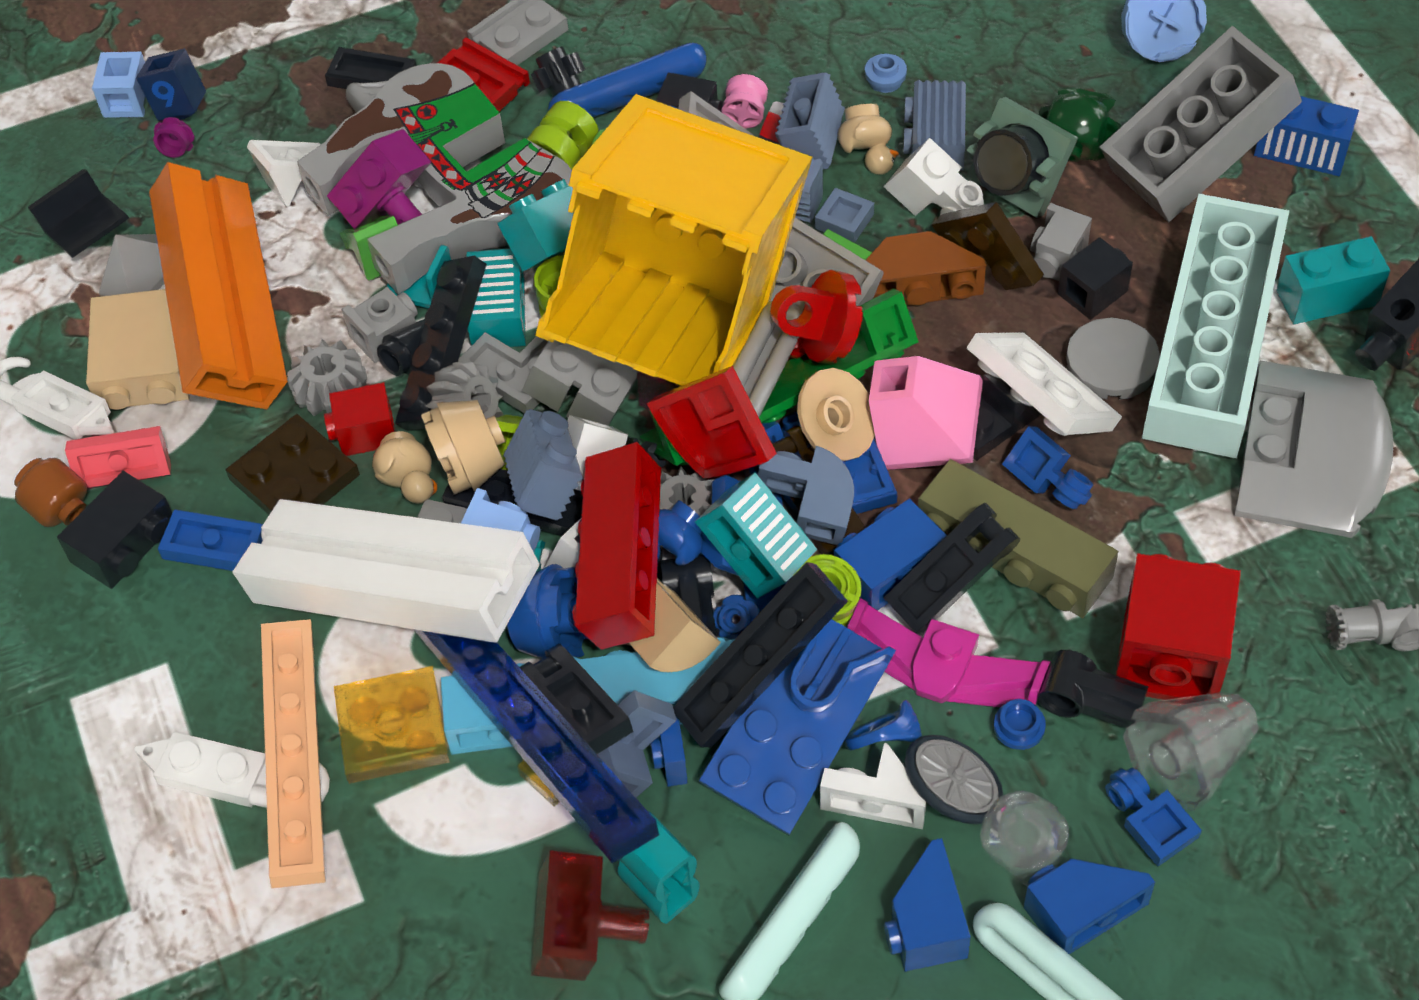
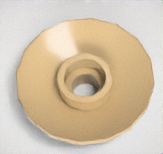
M836 368L819 370L805 380L798 395L797 414L802 432L814 449L816 446L827 449L842 461L860 457L870 448L875 436L869 406V393L863 384L849 372Z

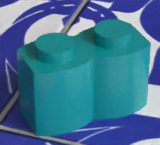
M646 811L640 817L634 815L625 820L615 833L613 846L614 854L620 861L618 876L662 923L667 924L695 901L698 895L700 884L694 877L697 860L651 812Z

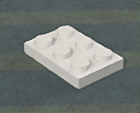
M976 333L967 346V349L979 359L978 365L982 370L991 376L1005 381L1012 388L1010 392L1015 399L1037 409L1045 416L1043 419L1044 423L1060 435L1113 431L1122 418L1118 412L1025 333Z

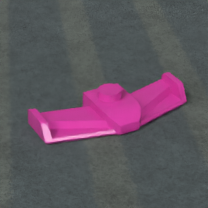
M860 598L847 627L881 648L890 646L895 649L896 652L884 672L913 689L916 695L938 703L955 702L1000 708L1011 700L1024 699L1036 705L1039 691L1051 661L1046 660L1032 662L974 655L978 646L979 634L931 619L923 638L869 606L868 602Z

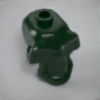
M1076 87L1059 88L1058 96L1052 100L1051 105L1041 107L1039 110V116L1078 137L1068 160L1070 162H1078L1080 160H1093L1096 162L1104 159L1105 156L1100 146L1121 128V124L1111 119L1108 115L1116 100L1106 93Z

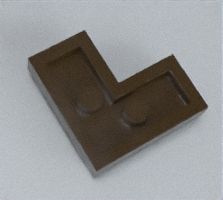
M997 202L945 213L931 224L939 236L976 255H982L990 266L993 277L1005 290L1034 286L1044 276V273Z

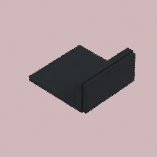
M82 169L28 206V209L44 233L71 258L129 219L124 211L101 193L86 169Z

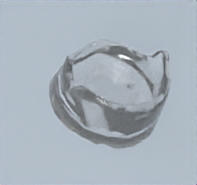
M1016 791L1007 793L993 802L983 818L980 840L984 850L997 864L1003 866L1016 876L1022 884L1028 885L1030 878L1040 869L1048 865H1054L1055 868L1058 866L1064 849L1067 847L1069 827L1064 816L1058 811V808L1048 800L1030 792Z

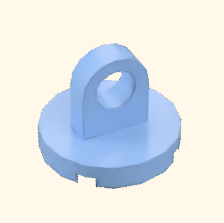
M1126 0L1121 14L1122 32L1128 45L1142 57L1157 62L1176 60L1189 53L1197 44L1196 40L1199 38L1200 33L1204 32L1207 23L1206 5L1203 0Z

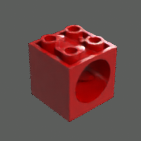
M1137 553L1125 608L1115 675L1148 686L1146 697L1215 709L1231 658L1241 570L1225 568L1217 563L1199 564L1175 560L1163 554L1146 555Z

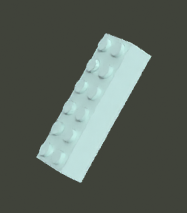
M1198 194L1149 401L1142 439L1237 459L1250 406L1289 210Z

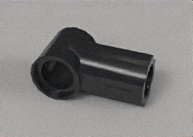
M699 555L692 562L685 565L675 564L676 558L660 560L663 583L675 591L717 637L711 599L714 597V587L710 561L704 555Z
M1059 650L1053 655L1037 698L1044 709L1057 716L1074 718L1083 713L1134 731L1149 687L1098 670L1093 660L1082 653L1072 650Z

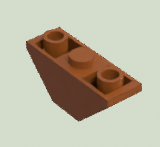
M932 231L886 237L866 259L867 262L884 272L873 299L892 289L902 292L906 305H922L927 302L955 298L965 299L984 294L986 272L984 258Z

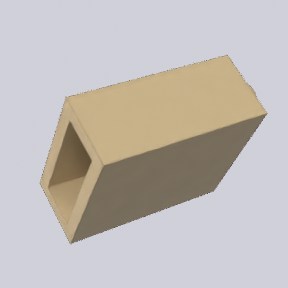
M165 289L91 298L86 384L91 393L106 400L109 409L119 410L131 406L168 404L173 401L189 400L190 394L182 392Z

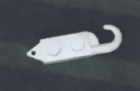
M22 357L0 360V377L12 368H27L31 363L28 359ZM46 371L29 375L14 385L0 380V400L14 406L17 412L76 440L81 439L84 435H107L114 433L108 418L111 411L106 400Z
M174 731L168 739L134 748L139 758L154 773L153 777L158 785L251 808L253 805L267 808L265 753ZM319 762L322 802L329 791L330 778L326 768Z

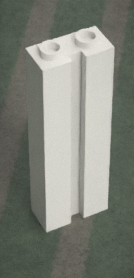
M280 499L261 527L262 543H251L232 573L251 601L256 604L497 643L540 563L524 533L520 531Z

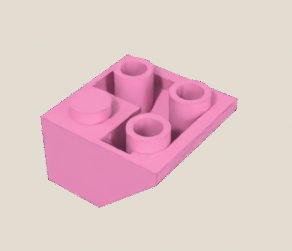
M920 356L876 360L874 362L869 406L876 444L887 470L946 465L950 459L959 464L973 463L983 384L980 375Z

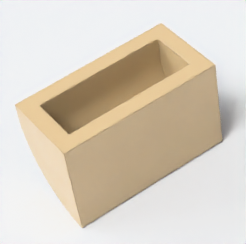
M657 579L655 634L652 637L629 643L649 667L661 672H678L703 661L721 642L675 591Z

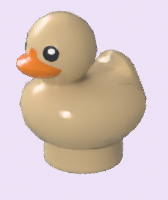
M860 104L845 109L846 121L841 124L837 136L841 148L846 153H851L853 149H869L865 156L866 168L871 173L877 175L888 173L892 169L894 159L899 153L886 147L892 136V128L889 122L880 116L878 105Z
M396 431L385 436L373 455L372 467L375 477L383 484L401 488L405 499L416 504L428 500L437 491V483L429 476L432 459L428 450L408 432Z

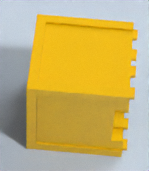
M635 94L572 168L569 186L573 187L568 212L573 213L557 289L548 299L546 311L539 319L535 336L550 342L556 340L564 344L573 345L592 352L593 355L612 362H619L639 372L659 377L681 386L734 366L762 309L771 301L812 156Z

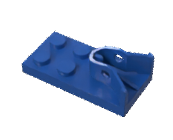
M831 619L730 727L701 776L699 783L789 836L821 782L824 768H829L896 650L890 646L881 648Z

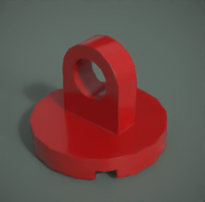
M828 270L816 279L812 287L791 285L777 293L771 303L770 313L772 320L784 333L802 337L803 348L809 359L818 363L833 365L837 363V357L845 358L852 350L859 335L863 312L862 306L856 305L855 294L861 295V287L853 275L846 272ZM797 301H804L805 305L802 314L796 319L787 320L786 313L788 308Z

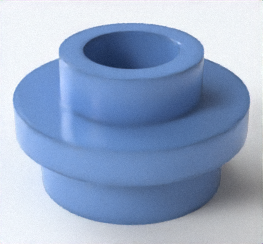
M892 54L876 55L869 59L865 65V77L870 86L882 93L897 90L907 75L905 62L900 57Z

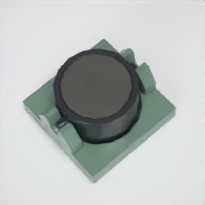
M1007 97L1000 98L990 121L984 122L974 131L973 136L977 137L978 141L967 148V153L973 158V163L967 177L985 187L989 192L999 195L1036 218L1044 216L1078 137Z

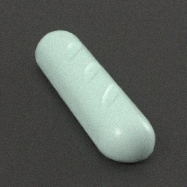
M840 822L835 824L819 844L720 984L719 994L724 1000H758L765 993L778 974L780 966L790 957L804 937L806 928L816 920L830 900L832 891L841 884L859 856L860 841L858 835L847 823Z
M992 903L983 906L974 915L972 925L979 942L1046 1000H1123L1011 906L1002 903Z

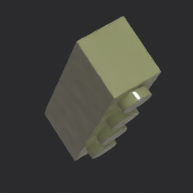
M950 459L918 498V507L948 536L973 510L981 504L987 503L997 513L995 520L1004 529L1011 528L1020 537L1018 545L1008 555L996 562L992 568L1005 574L1007 579L1019 587H1028L1046 597L1057 609L1070 611L1084 618L1113 579L1119 551ZM981 533L969 541L978 552L989 543Z

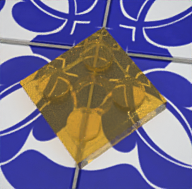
M433 666L333 686L344 769L349 784L450 763L437 680Z

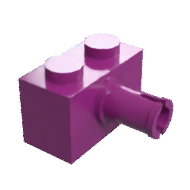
M404 129L398 130L373 140L333 187L327 197L354 229L386 214L394 216L398 225L422 215L405 193L429 166L431 161Z

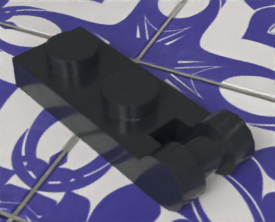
M983 503L973 510L884 597L916 634L922 635L927 630L931 619L937 620L996 562L1008 555L1020 542V537L1011 528L1004 529L995 520L997 513L987 503ZM979 533L989 541L980 552L969 542Z
M558 643L545 652L546 657L537 663L527 662L515 669L516 676L524 690L530 696L533 695L588 759H591L634 732L629 717L561 644Z

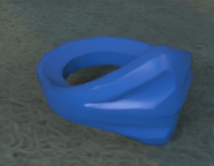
M904 700L896 712L876 718L848 733L844 740V745L847 750H855L879 741L900 740L913 742L922 737L916 713L911 704Z

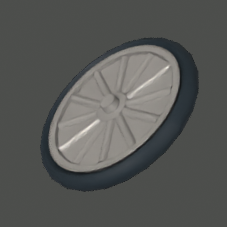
M929 735L913 741L907 749L905 766L910 782L918 794L935 810L965 824L987 823L999 815L1004 801L1000 780L989 763L969 746L946 736Z

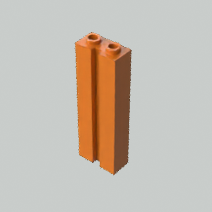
M167 162L151 187L149 194L182 392L267 410L288 381L248 183L219 175L205 181L201 178L200 170Z

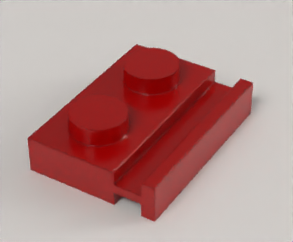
M467 37L462 40L463 45L458 50L453 48L437 62L452 65L464 71L498 111L502 110L518 95L517 90L522 85L528 86L530 84L527 70Z

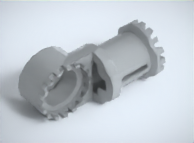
M1379 599L1370 600L1368 606L1345 609L1338 605H1329L1325 615L1327 616L1326 623L1331 624V626L1326 627V631H1332L1328 634V639H1331L1330 644L1336 650H1343L1349 643L1373 640L1378 645L1391 643L1392 647L1398 651L1419 649V604L1414 605L1416 609H1413L1410 604L1404 608L1402 606L1387 610L1384 602H1381Z

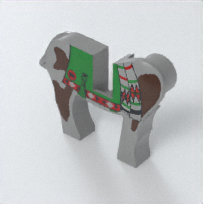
M429 63L411 67L396 74L388 81L349 84L346 88V99L356 113L345 119L323 144L297 161L305 191L329 216L338 209L327 195L373 140L404 129L428 157L431 163L417 180L439 207L367 239L374 268L397 294L410 288L420 277L427 274L441 245L449 247L451 260L465 257L466 252L507 246L506 239L497 223L512 214L509 206L530 194H533L537 201L544 198L541 191L562 179H565L569 186L572 172L562 159L526 138L466 171L463 168L464 166L505 143L499 111L464 71L452 65Z

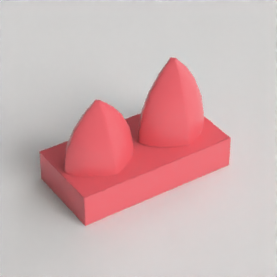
M160 426L107 435H92L88 438L66 442L65 453L70 469L83 479L87 488L109 485L122 471L127 472L138 480L170 475L171 462Z

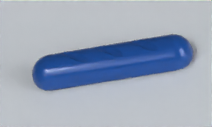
M687 43L558 93L549 102L548 111L558 101H569L585 109L593 118L627 105L635 94L648 97L659 93L668 72L697 78L706 66L705 51L698 43Z

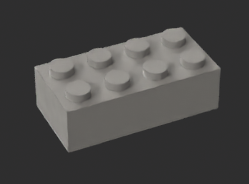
M1231 26L1100 146V149L1111 170L1164 219L1170 222L1197 198L1198 194H1201L1293 111L1302 102L1293 75L1235 27Z

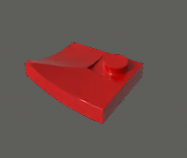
M733 366L655 396L647 403L652 415L673 447L702 478L722 476L770 461L777 454Z

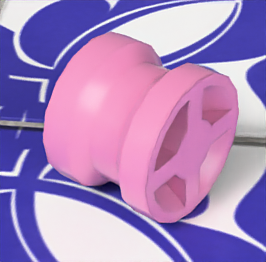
M741 74L732 77L726 85V99L723 102L722 113L746 129L759 125L763 120L764 103L767 100L768 88L760 78L753 75Z

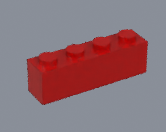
M638 442L588 456L585 459V475L581 482L583 496L582 519L578 524L580 552L579 561L575 567L578 580L576 604L573 606V620L577 629L600 650L652 637L655 634L661 467Z

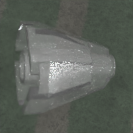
M1221 692L1149 702L1134 711L1131 719L1136 721L1126 728L1123 738L1133 768L1143 775L1147 783L1152 778L1163 792L1168 790L1185 810L1195 811L1212 799L1253 741L1259 727L1255 710L1248 701L1244 700L1239 694Z

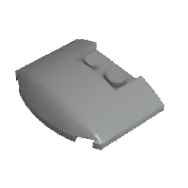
M1260 360L1234 516L1349 538L1356 535L1361 527L1357 523L1369 513L1373 514L1378 507L1388 483L1393 461V432L1390 416L1374 381Z

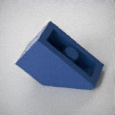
M942 838L930 842L892 901L891 921L884 922L889 951L891 955L900 953L905 972L968 958L971 936Z
M1070 859L1057 868L1054 865L1045 866L1030 878L1023 908L1046 936L1068 954H1071L1147 906L1151 899L1155 881L1148 873Z

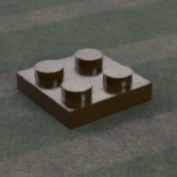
M298 414L291 417L225 469L229 480L268 515H270L280 499L324 505L360 475L356 463Z

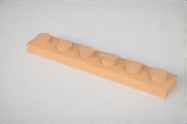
M311 619L261 624L270 884L271 888L326 883Z

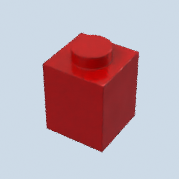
M384 382L329 393L332 412L324 413L327 434L330 441L338 439L341 451L346 456L375 451L385 436L396 432L392 408Z

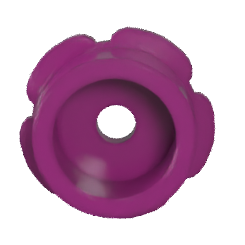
M167 117L155 125L154 145L163 155L177 158L182 156L185 151H190L193 148L194 133L185 122L174 117Z

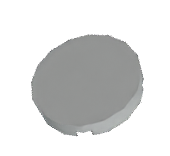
M1112 317L1096 319L1079 327L1069 340L1066 355L1067 370L1096 395L1103 399H1107L1108 395L1120 396L1119 400L1132 398L1147 390L1155 380L1160 358L1156 340L1145 328L1129 320Z

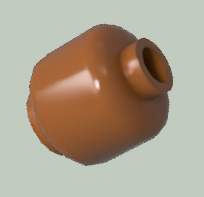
M36 458L26 464L14 480V485L17 487L15 490V501L44 527H55L62 522L65 525H69L86 508V504L83 502L87 494L86 483L58 458H47L45 460Z

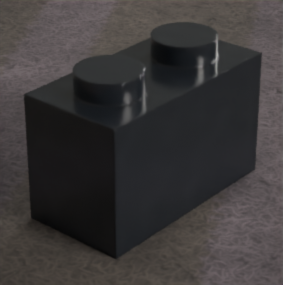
M122 471L57 536V539L70 563L105 586L113 589L123 577L130 575L135 570L138 562L156 543L161 542L172 511L164 495L127 472Z

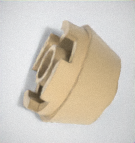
M478 400L438 402V408L421 414L434 451L444 471L447 473V480L454 495L471 487L476 491L477 488L505 465L497 445L506 441L494 415L486 419Z

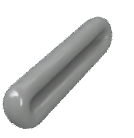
M772 301L762 309L733 366L758 417H760L799 338L784 333L772 320L770 313ZM792 304L787 310L786 319H796L803 311L797 305Z

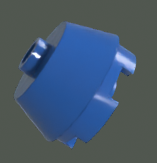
M551 564L537 571L507 624L511 641L520 652L543 659L546 657L545 652L559 643L573 657L585 655L581 646L583 640L589 638L577 629L573 620V606L576 604L578 583L575 567L563 568L558 564Z

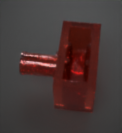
M549 851L539 871L532 976L585 981L597 962L598 938L645 944L649 924L644 923V921L649 920L648 909L602 905L603 856Z

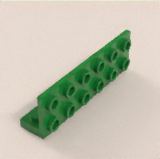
M892 289L860 305L862 306L863 318L859 335L852 350L845 358L837 357V363L833 365L818 363L809 359L806 353L800 358H793L787 361L759 417L761 423L777 421L786 414L785 410L797 405L798 395L805 380L815 372L836 368L849 372L856 379H859L865 374V369L873 366L876 360L900 358L905 353L904 349L918 343L919 341L902 292ZM650 411L656 428L640 436L642 443L645 441L656 443L655 453L676 466L689 465L673 447Z

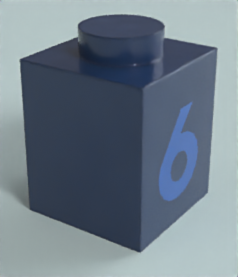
M185 48L148 57L136 77L158 121L167 117L182 120L196 113L206 93V89Z

